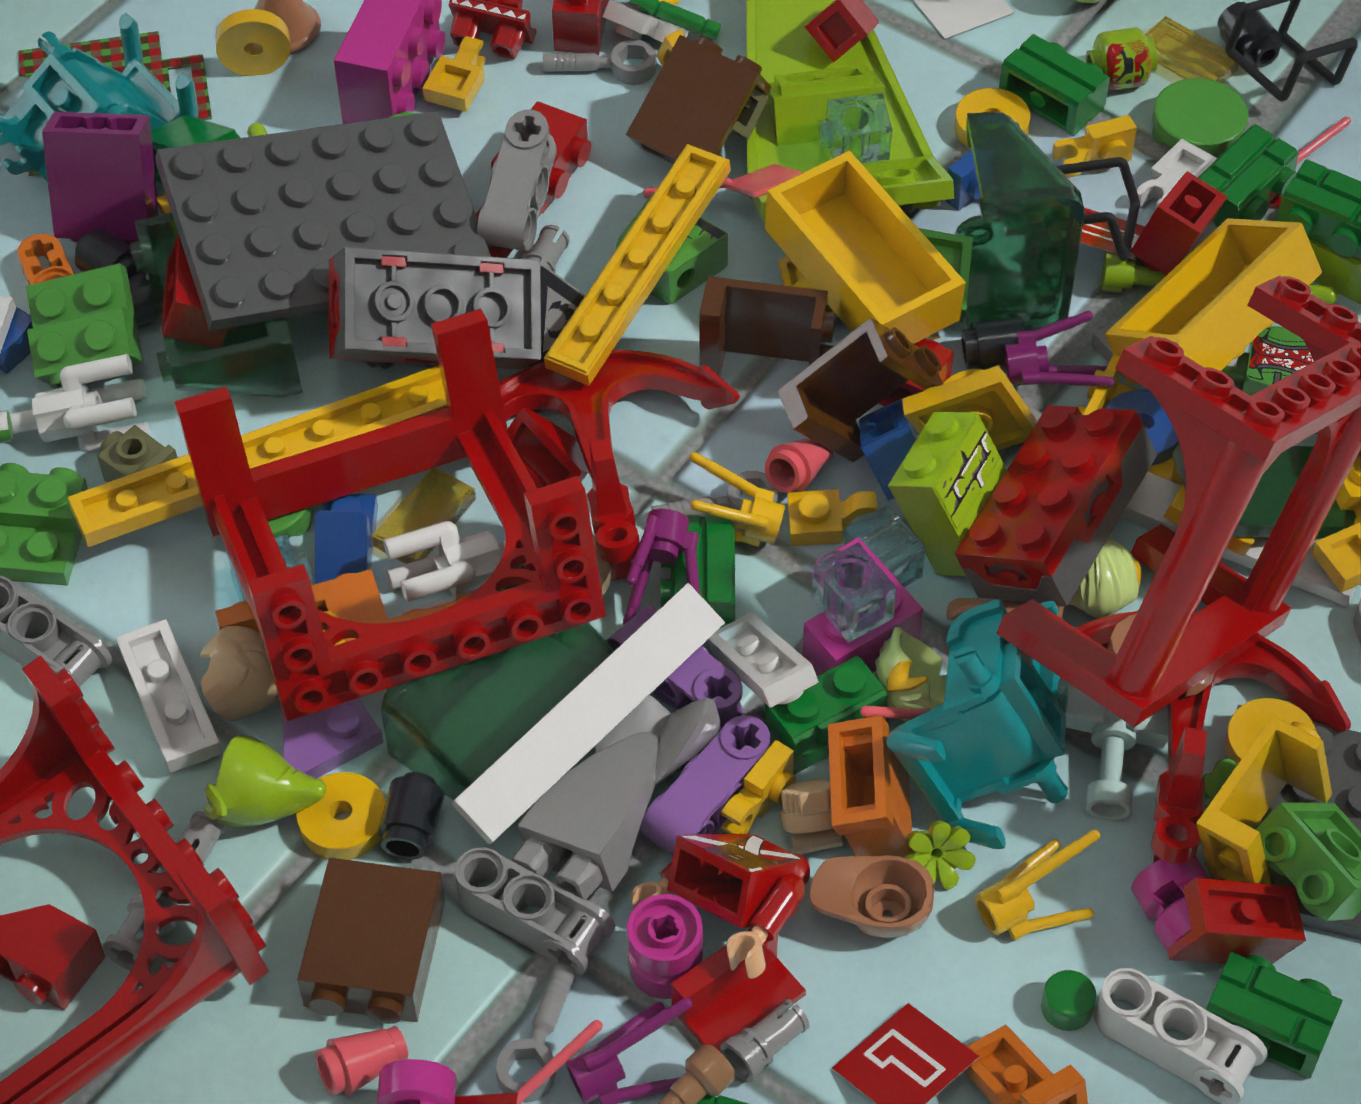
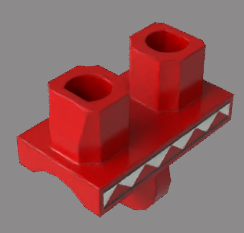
M450 0L448 4L453 15L450 36L453 43L459 47L465 36L479 39L481 32L493 35L490 43L493 53L514 60L524 42L533 44L537 31L536 28L531 27L530 12L522 9V0Z

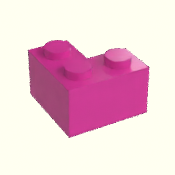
M859 537L816 561L814 599L824 612L804 623L802 656L812 664L816 676L855 656L860 657L871 672L874 673L877 670L875 660L880 656V648L883 647L886 640L890 639L894 627H901L906 633L920 640L923 608Z

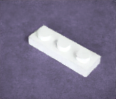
M753 612L719 628L707 640L712 654L729 670L735 672L741 681L770 708L777 704H787L795 701L803 694L804 690L819 683L812 664Z
M167 619L115 637L169 772L173 773L221 755L220 743Z

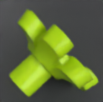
M937 820L932 822L929 831L913 830L907 837L908 844L914 851L904 858L920 863L929 871L933 883L935 884L936 879H938L946 890L954 888L959 882V876L955 871L956 868L970 870L975 864V855L962 848L970 841V834L960 826L951 828L948 823Z

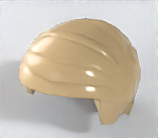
M225 626L202 649L200 656L210 659L208 670L200 680L203 695L212 709L224 719L234 722L264 710L278 698L264 642L258 631L248 627Z

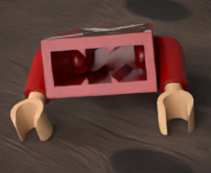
M748 833L677 835L673 859L659 873L662 879L658 883L645 882L637 885L632 891V904L635 908L639 902L653 895L674 893L739 928L750 927L752 929L750 932H739L729 938L727 954L730 969L733 971L741 961L745 960L747 976L752 979L761 975L765 970L766 963L762 948L765 940H774L786 921L795 914L798 906L803 901L805 885L810 878V866L804 856L787 851L757 835Z

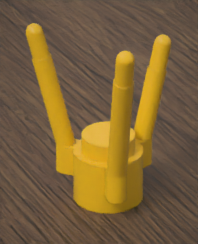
M692 452L689 458L693 463L754 499L752 501L743 498L740 510L699 500H693L690 503V507L695 511L735 521V528L739 529L735 530V542H743L759 547L760 541L774 545L785 510V505L773 502L775 492L759 488L714 461L705 458L697 452Z
M1091 830L1057 853L1055 852L1061 847V843L1059 840L1053 839L998 882L976 894L974 899L977 910L990 932L998 936L1008 931L1012 940L1016 941L1031 932L1092 918L1094 915L1091 908H1083L1027 920L1028 913L1035 909L1033 898L1027 887L1096 842L1100 838V832L1098 830Z

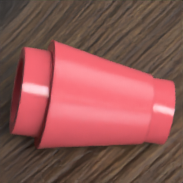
M810 438L778 445L771 450L766 460V478L772 487L780 492H801L833 458L834 452Z
M393 1026L388 1029L328 1039L326 1047L315 1052V1059L320 1077L331 1095L341 1092L351 1095L377 1078L385 1065L394 1061L408 1059V1049L401 1031L397 1026Z

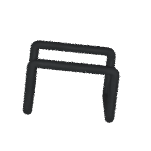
M1258 0L1245 4L1238 14L1225 46L1226 54L1279 101L1288 100L1305 62L1332 85L1339 84L1358 46V41L1355 38H1349L1309 51L1302 47L1287 33L1301 0ZM1290 1L1278 33L1282 36V41L1298 57L1281 91L1236 51L1235 45L1250 12ZM1345 50L1335 75L1316 59Z
M1122 157L1045 168L1042 172V179L1054 216L1053 219L1032 222L1028 227L1041 269L1048 271L1052 266L1058 236L1052 233L1056 228L1100 222L1108 223L1119 259L1122 261L1128 260L1139 213L1140 200L1127 160ZM1113 167L1120 168L1130 200L1123 237L1117 218L1110 212L1063 218V209L1052 176ZM1050 229L1046 249H1044L1039 231Z

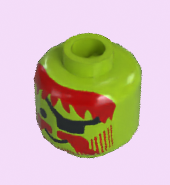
M1133 27L1106 31L1097 35L1093 44V50L1086 52V64H1095L1104 74L1110 77L1108 91L1140 87L1145 85L1150 78V74L1155 73L1157 70V50L1151 36L1146 37L1139 28Z

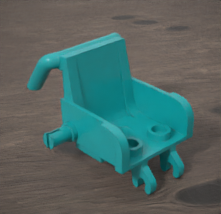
M126 12L119 19L125 69L122 73L75 47L71 49L69 46L63 45L53 32H45L42 36L48 42L39 37L37 43L48 57L21 87L24 90L23 94L5 115L0 113V145L11 142L15 145V150L22 156L17 162H13L8 158L4 159L2 165L13 175L36 170L47 181L42 130L53 112L150 115L151 131L183 115L198 118L199 111L194 81L183 72L177 76L175 86L178 100L143 64L138 23Z
M999 599L964 611L950 625L946 640L949 646L944 703L894 728L893 732L886 739L887 747L896 756L939 819L948 823L951 828L960 826L966 829L970 834L969 843L992 849L1005 848L1006 842L1003 831L998 826L964 818L961 812L963 802L996 791L1003 795L1033 783L1039 785L1046 799L1053 804L1063 801L1069 793L1067 791L1069 790L1056 772L1057 767L1054 763V758L1064 755L1066 715L1058 704L1060 697L1058 682L1061 677L996 634L1003 616L1008 613ZM1054 601L1040 603L1055 615L1058 614L1059 609Z

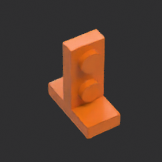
M1006 1024L967 1046L980 1057L963 1072L992 1104H1088L1085 1079L1072 1065L1053 1074Z

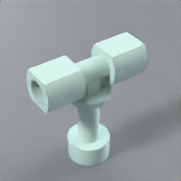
M1067 685L1060 695L1058 702L1066 715V728L1092 733V743L1102 749L1099 780L1090 783L1087 787L1086 811L1090 815L1104 820L1126 818L1131 813L1132 789L1129 785L1122 782L1124 751L1133 748L1136 743L1163 749L1168 742V707H1163L1136 727H1132L1074 686Z

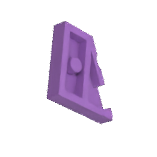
M359 698L288 722L282 711L284 759L294 768L315 778L325 775L384 743L381 729Z

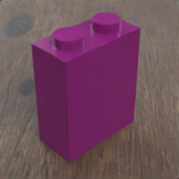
M53 112L42 130L54 237L70 239L77 243L86 233L98 228H104L128 245L150 241L160 221L156 198L157 189L150 115Z

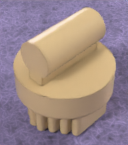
M815 779L793 783L781 791L783 809L780 811L782 827L784 831L790 832V842L794 854H805L843 846L842 835L839 836L832 827L830 781Z

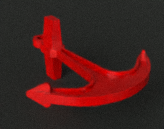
M612 350L589 386L545 368V362L523 369L499 382L506 421L512 416L517 415L523 407L530 410H554L564 414L571 422L592 481V488L586 496L593 532L596 535L598 555L602 560L610 563L612 581L626 579L631 567V560L634 558L640 543L628 487L620 483L613 455L609 417L612 406L620 398L642 390H661L693 400H699L702 406L708 410L735 404L740 398L735 389L706 365H702L699 368L681 359L667 355L634 350Z
M1138 611L1101 617L1087 622L1076 629L1108 649L1110 637L1116 624L1129 615L1137 614ZM1263 638L1218 669L1214 674L1211 684L1204 690L1190 696H1186V691L1167 705L1169 770L1160 774L1156 788V807L1153 820L1157 823L1151 840V848L1154 852L1153 863L1162 859L1172 864H1184L1190 862L1196 856L1200 843L1196 823L1203 814V794L1205 783L1201 778L1206 753L1207 731L1203 730L1210 691L1213 686L1225 679L1240 677L1257 680L1269 685L1295 706L1299 707L1307 713L1313 722L1326 724L1336 731H1347L1351 728V721L1328 681H1320L1295 656L1274 642Z

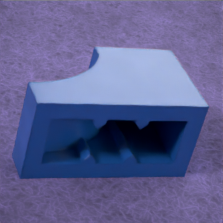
M902 399L859 418L861 449L888 501L894 499L888 484L919 436L904 416Z

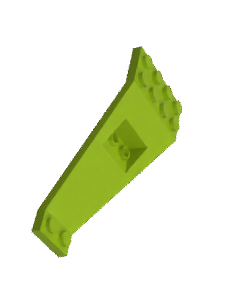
M746 0L747 58L762 67L760 74L772 87L767 95L769 97L750 138L747 139V174L772 164L806 172L850 150L897 205L912 204L914 208L926 209L939 206L940 200L954 199L953 179L933 156L874 29L833 63L804 26L834 0ZM767 193L757 197L749 196L764 222Z

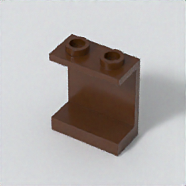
M680 35L626 135L641 149L671 164L675 163L687 144L718 155L754 88L768 95L772 87L760 74L762 67L754 61L738 55L734 61L721 55L723 49L704 37L699 36L696 42Z
M708 276L699 314L700 367L706 365L720 376L725 351L805 361L811 365L834 347V345L825 344V342L832 343L836 320V313L827 312L828 291Z
M870 318L777 391L793 430L854 463L864 455L861 449L860 429L856 420L908 380L923 389L943 385L938 373L942 370V366L936 355L928 347L923 345L919 348L911 343L896 327L889 329Z

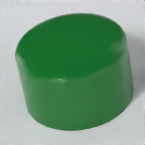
M1063 970L1053 974L1045 983L1041 1011L1048 1023L1060 1030L1073 1031L1084 1027L1090 1021L1097 996L1095 986L1087 976L1077 971Z

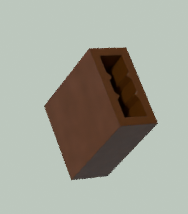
M329 858L297 978L304 1007H311L314 1011L328 1016L341 1015L343 1012L368 1015L371 1019L386 1024L398 1023L400 1020L418 1022L445 904L441 872Z

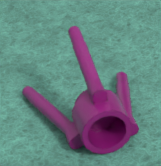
M1086 311L1033 331L1017 332V343L1005 344L1006 374L1011 384L1023 383V385L1044 383L1112 387L1115 384L1114 378L1094 375L1097 369L1105 372L1107 366L1049 365L1046 345H1036V341L1092 320L1093 313Z
M662 508L649 511L643 536L626 577L627 584L633 585L623 618V625L635 616L639 609L654 561L673 563L677 560L678 555L684 553L687 583L700 595L696 555L699 534L688 531L690 521L684 514Z
M683 998L666 1009L662 1002H656L596 1045L570 1058L565 1065L583 1103L588 1104L598 1099L600 1104H618L626 1100L667 1093L669 1088L680 1077L618 1088L617 1082L625 1079L626 1076L617 1055L692 1007V1000L690 998Z

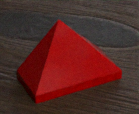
M522 407L508 427V435L537 488L576 476L582 482L588 474V470L576 437L529 408Z

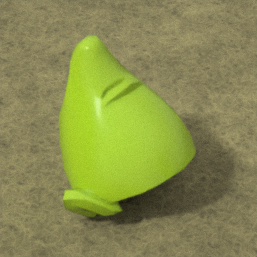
M237 735L231 739L226 748L218 773L217 784L207 783L205 792L208 803L204 806V814L208 818L228 826L249 827L280 820L317 803L324 797L326 784L321 779L294 768L266 743L251 736Z

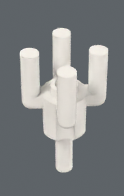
M128 354L66 366L60 372L63 388L36 393L35 398H32L31 410L10 414L13 434L38 429L39 435L45 443L76 436L79 447L84 452L100 451L102 442L109 434L115 431H120L124 434L134 425L151 436L147 422L98 431L97 425L135 418L137 416L134 400L147 398L144 380L141 378L89 389L85 384L132 374V363Z
M444 521L383 540L389 560L439 546V554L386 570L391 589L402 588L407 602L450 589L452 593L450 597L405 610L403 614L413 609H427L453 602L459 597L472 594L474 589L479 588L495 571L505 548V541L497 543L494 534H491L489 530L460 539L457 526L450 521Z

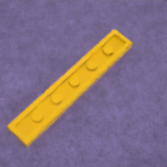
M689 144L685 146L545 355V368L588 386L591 384L730 173L729 159Z

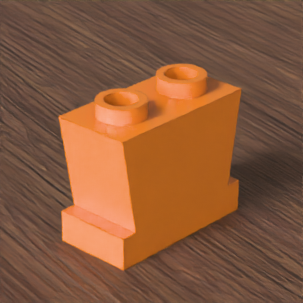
M882 715L828 724L832 827L839 836H845L855 856H905L913 852L907 841L908 835L912 832L909 775L893 752L887 747L886 739L889 735V726Z

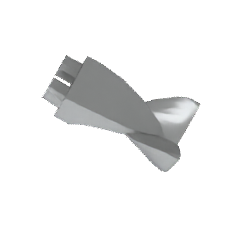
M649 694L595 745V754L568 771L532 805L517 825L523 843L511 861L546 878L551 870L559 872L555 877L557 886L580 898L587 899L597 887L613 892L628 871L632 850L655 784L700 754L720 732V718L715 700L706 697L692 702L671 714Z

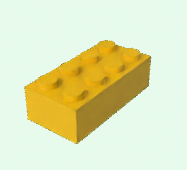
M850 150L767 190L765 230L816 290L828 291L827 304L851 332L872 318L889 329L896 327L911 343L915 344L960 320L966 282Z
M1227 218L1104 334L1113 354L1121 356L1124 348L1149 336L1162 337L1178 344L1183 349L1186 357L1204 368L1208 367L1222 371L1233 359L1241 356L1246 346L1263 330L1274 324V321L1247 306L1256 286L1279 275L1296 278L1309 286L1322 273L1303 224L1298 222ZM1123 374L1126 383L1139 384Z

